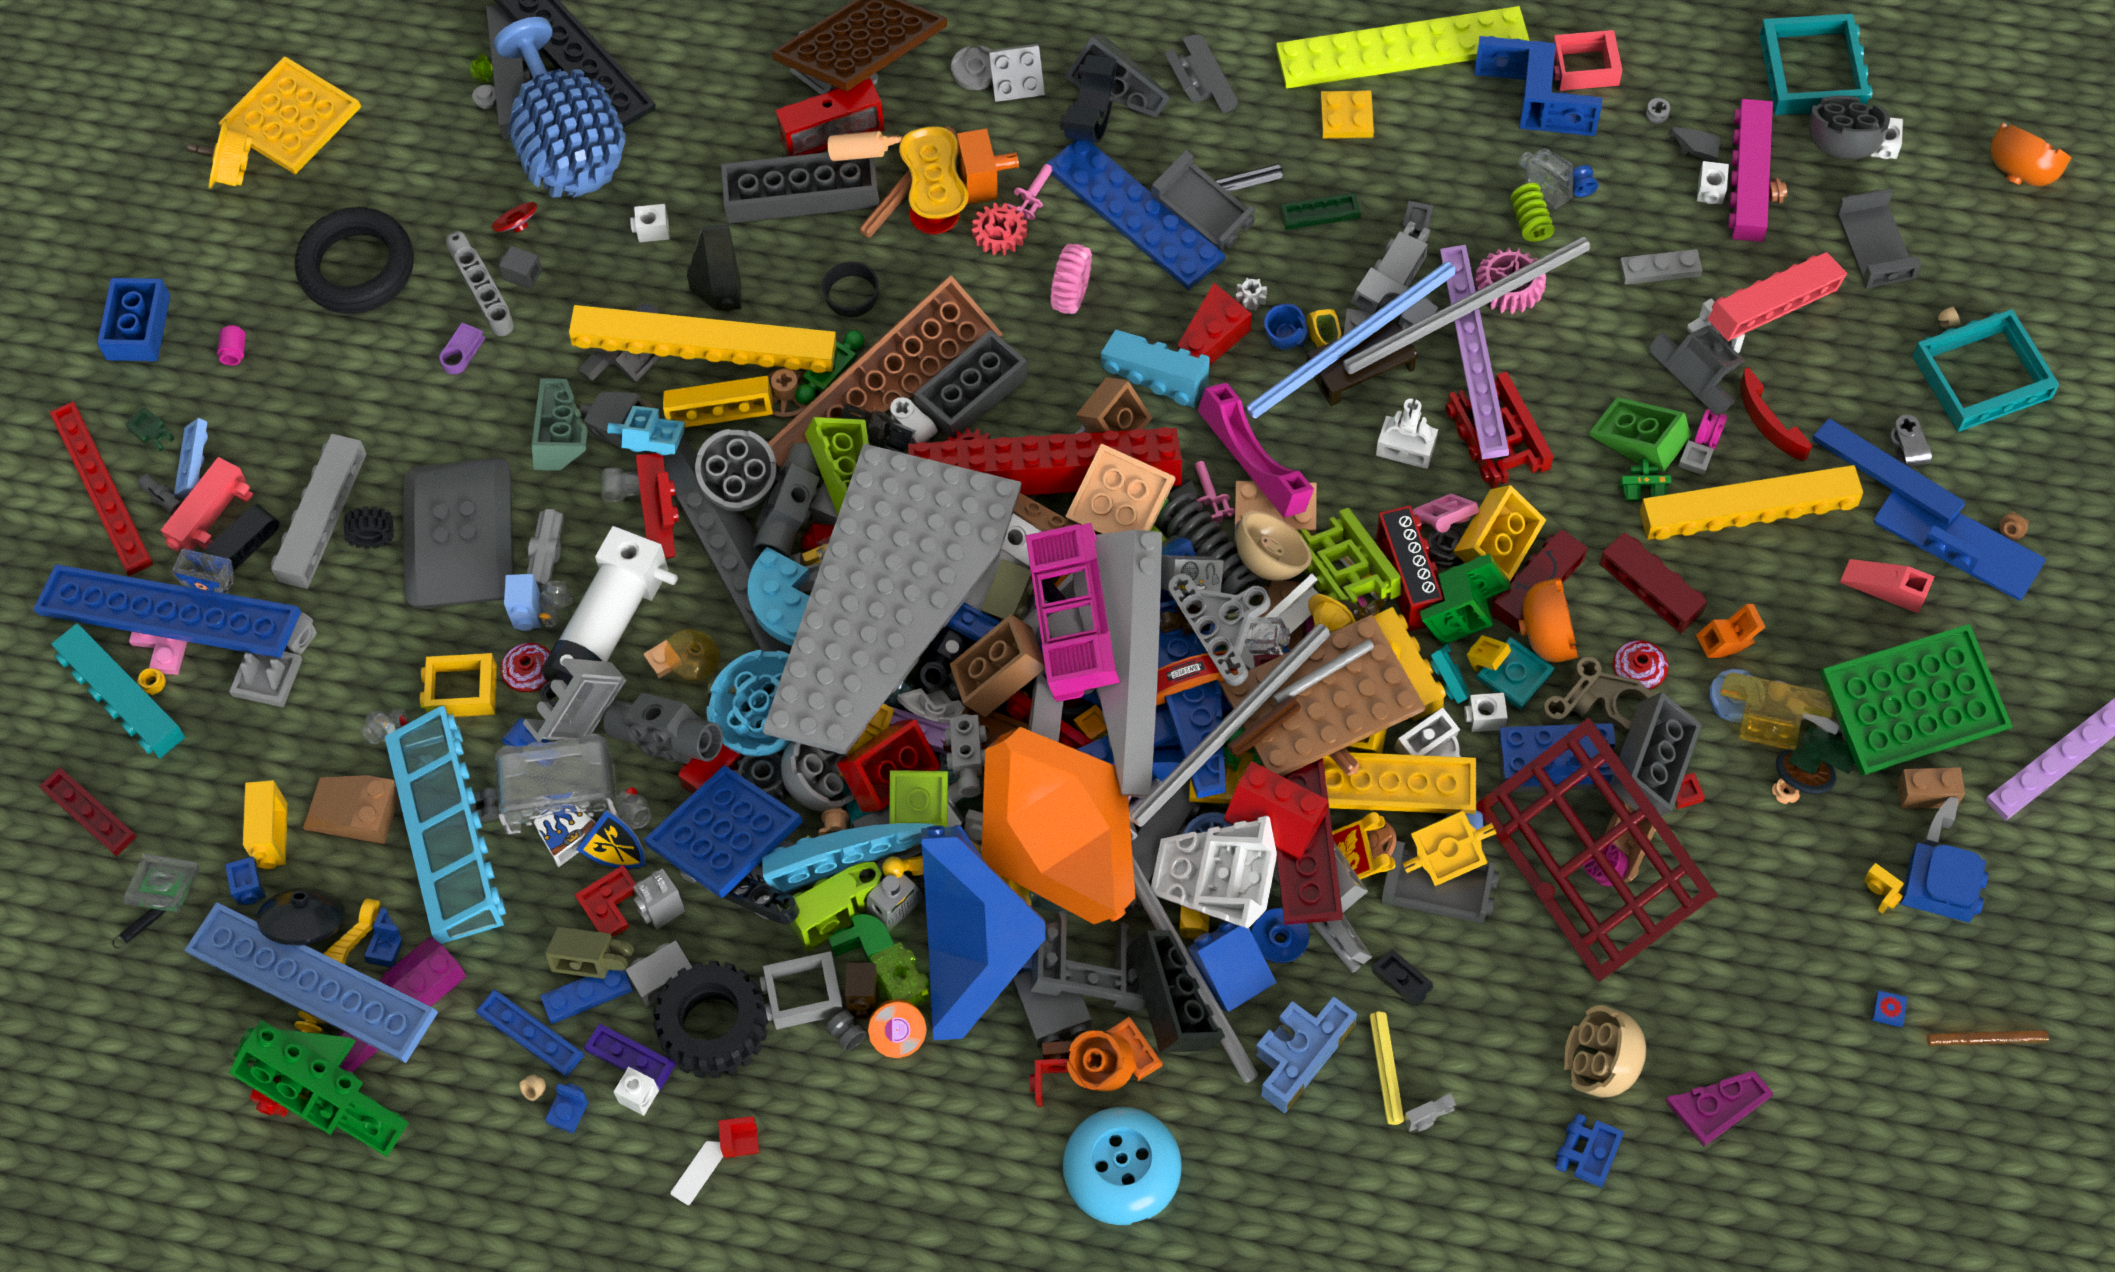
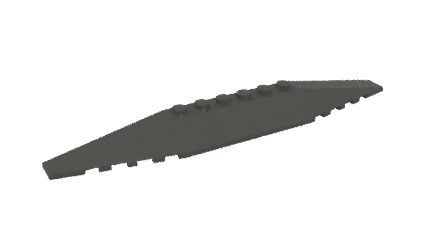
M649 399L643 402L648 408H656ZM659 411V418L665 419V417ZM682 437L675 454L663 455L665 472H668L669 480H674L675 496L672 497L710 560L757 649L764 652H777L779 650L790 654L792 646L769 635L759 625L750 607L748 579L751 569L759 557L753 550L756 534L742 511L725 510L704 496L698 487L695 475L698 453ZM647 451L648 454L656 453L652 451ZM710 481L705 482V485L712 493L727 501L724 498L721 486L715 485Z

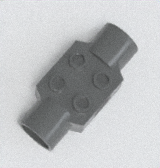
M794 443L790 446L785 462L776 473L774 486L762 504L755 523L759 531L753 544V550L759 556L768 547L789 558L800 526L805 525L810 517L811 511L808 508L818 495L819 488L817 484L821 473L809 444Z
M641 693L634 703L623 700L614 701L608 707L604 716V729L609 737L635 743L646 755L665 758L670 762L677 761L688 764L692 758L706 762L711 761L719 754L723 744V732L717 723L702 720L683 702Z

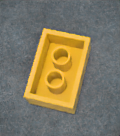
M1511 485L1490 489L1479 508V513L1475 514L1453 552L1464 563L1470 562L1478 556L1490 554L1509 581H1511L1546 519Z

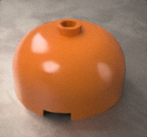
M2003 122L1995 133L1990 146V154L1994 164L2001 171L2008 174L2007 180L2016 185H2020L2021 182L2032 186L2049 185L2060 178L2072 159L2061 149L2057 148V150H2054V147L2046 143L2045 140L2011 124L2007 127V124Z
M1561 577L1535 584L1528 590L1523 599L1522 612L1524 619L1519 620L1522 636H1528L1533 651L1546 661L1564 662L1578 659L1576 645L1571 646L1576 644Z

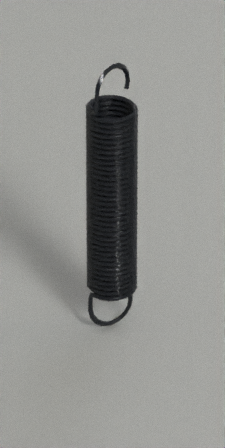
M162 902L154 905L113 940V947L119 949L124 946V944L121 947L114 946V941L119 936L128 944L141 931H144L157 918L167 912V908L164 907Z

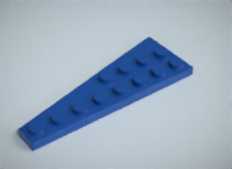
M1176 601L1160 603V614L1168 611L1175 613V608L1178 607ZM1211 624L1210 630L1203 631L1201 634H1211L1215 630V625ZM1159 627L1158 669L1185 658L1207 653L1195 633L1183 636L1181 629L1162 633ZM1219 646L1215 648L1214 652L1219 651ZM1218 679L1164 697L1184 759L1222 722L1221 685ZM1223 745L1190 777L1197 799L1225 793Z

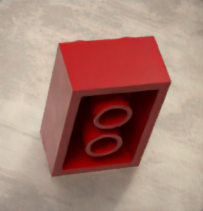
M916 719L897 721L836 763L862 812L880 811L890 804V770L937 771L941 768Z

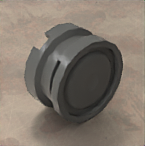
M1450 526L1449 530L1444 533L1433 529L1428 539L1430 550L1428 556L1430 561H1434L1436 566L1441 568H1451L1460 564L1462 560L1453 551L1462 538L1463 532L1455 526Z

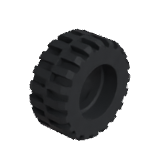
M709 961L707 966H703L701 962L693 963V969L687 971L684 967L677 971L679 977L675 980L670 977L665 983L667 990L659 991L656 998L659 1005L654 1006L653 1016L655 1022L653 1024L663 1051L666 1052L668 1059L678 1064L681 1071L688 1074L692 1070L695 1077L704 1078L706 1073H710L712 1079L721 1078V1072L728 1071L729 1075L738 1072L736 1067L740 1064L746 1067L752 1062L750 1055L752 1053L758 1055L762 1049L760 1041L766 1040L768 1033L765 1003L758 985L754 980H750L749 974L741 969L737 972L735 965L725 963L724 967H722L719 961ZM721 999L735 1005L738 1011L737 1020L734 1026L723 1036L712 1040H700L688 1035L685 1031L684 1023L689 1012L701 1002Z

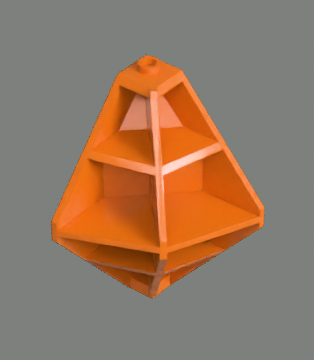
M1022 727L999 736L985 749L981 854L985 862L996 873L1094 925L1108 919L1113 922L1121 918L1126 913L1124 909L1136 897L1128 796H1121L1114 765Z

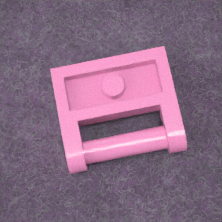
M1452 493L1413 510V514L1419 516L1421 524L1433 526L1436 531L1441 533L1447 532L1451 524L1466 522L1470 520V516L1479 513L1476 502Z

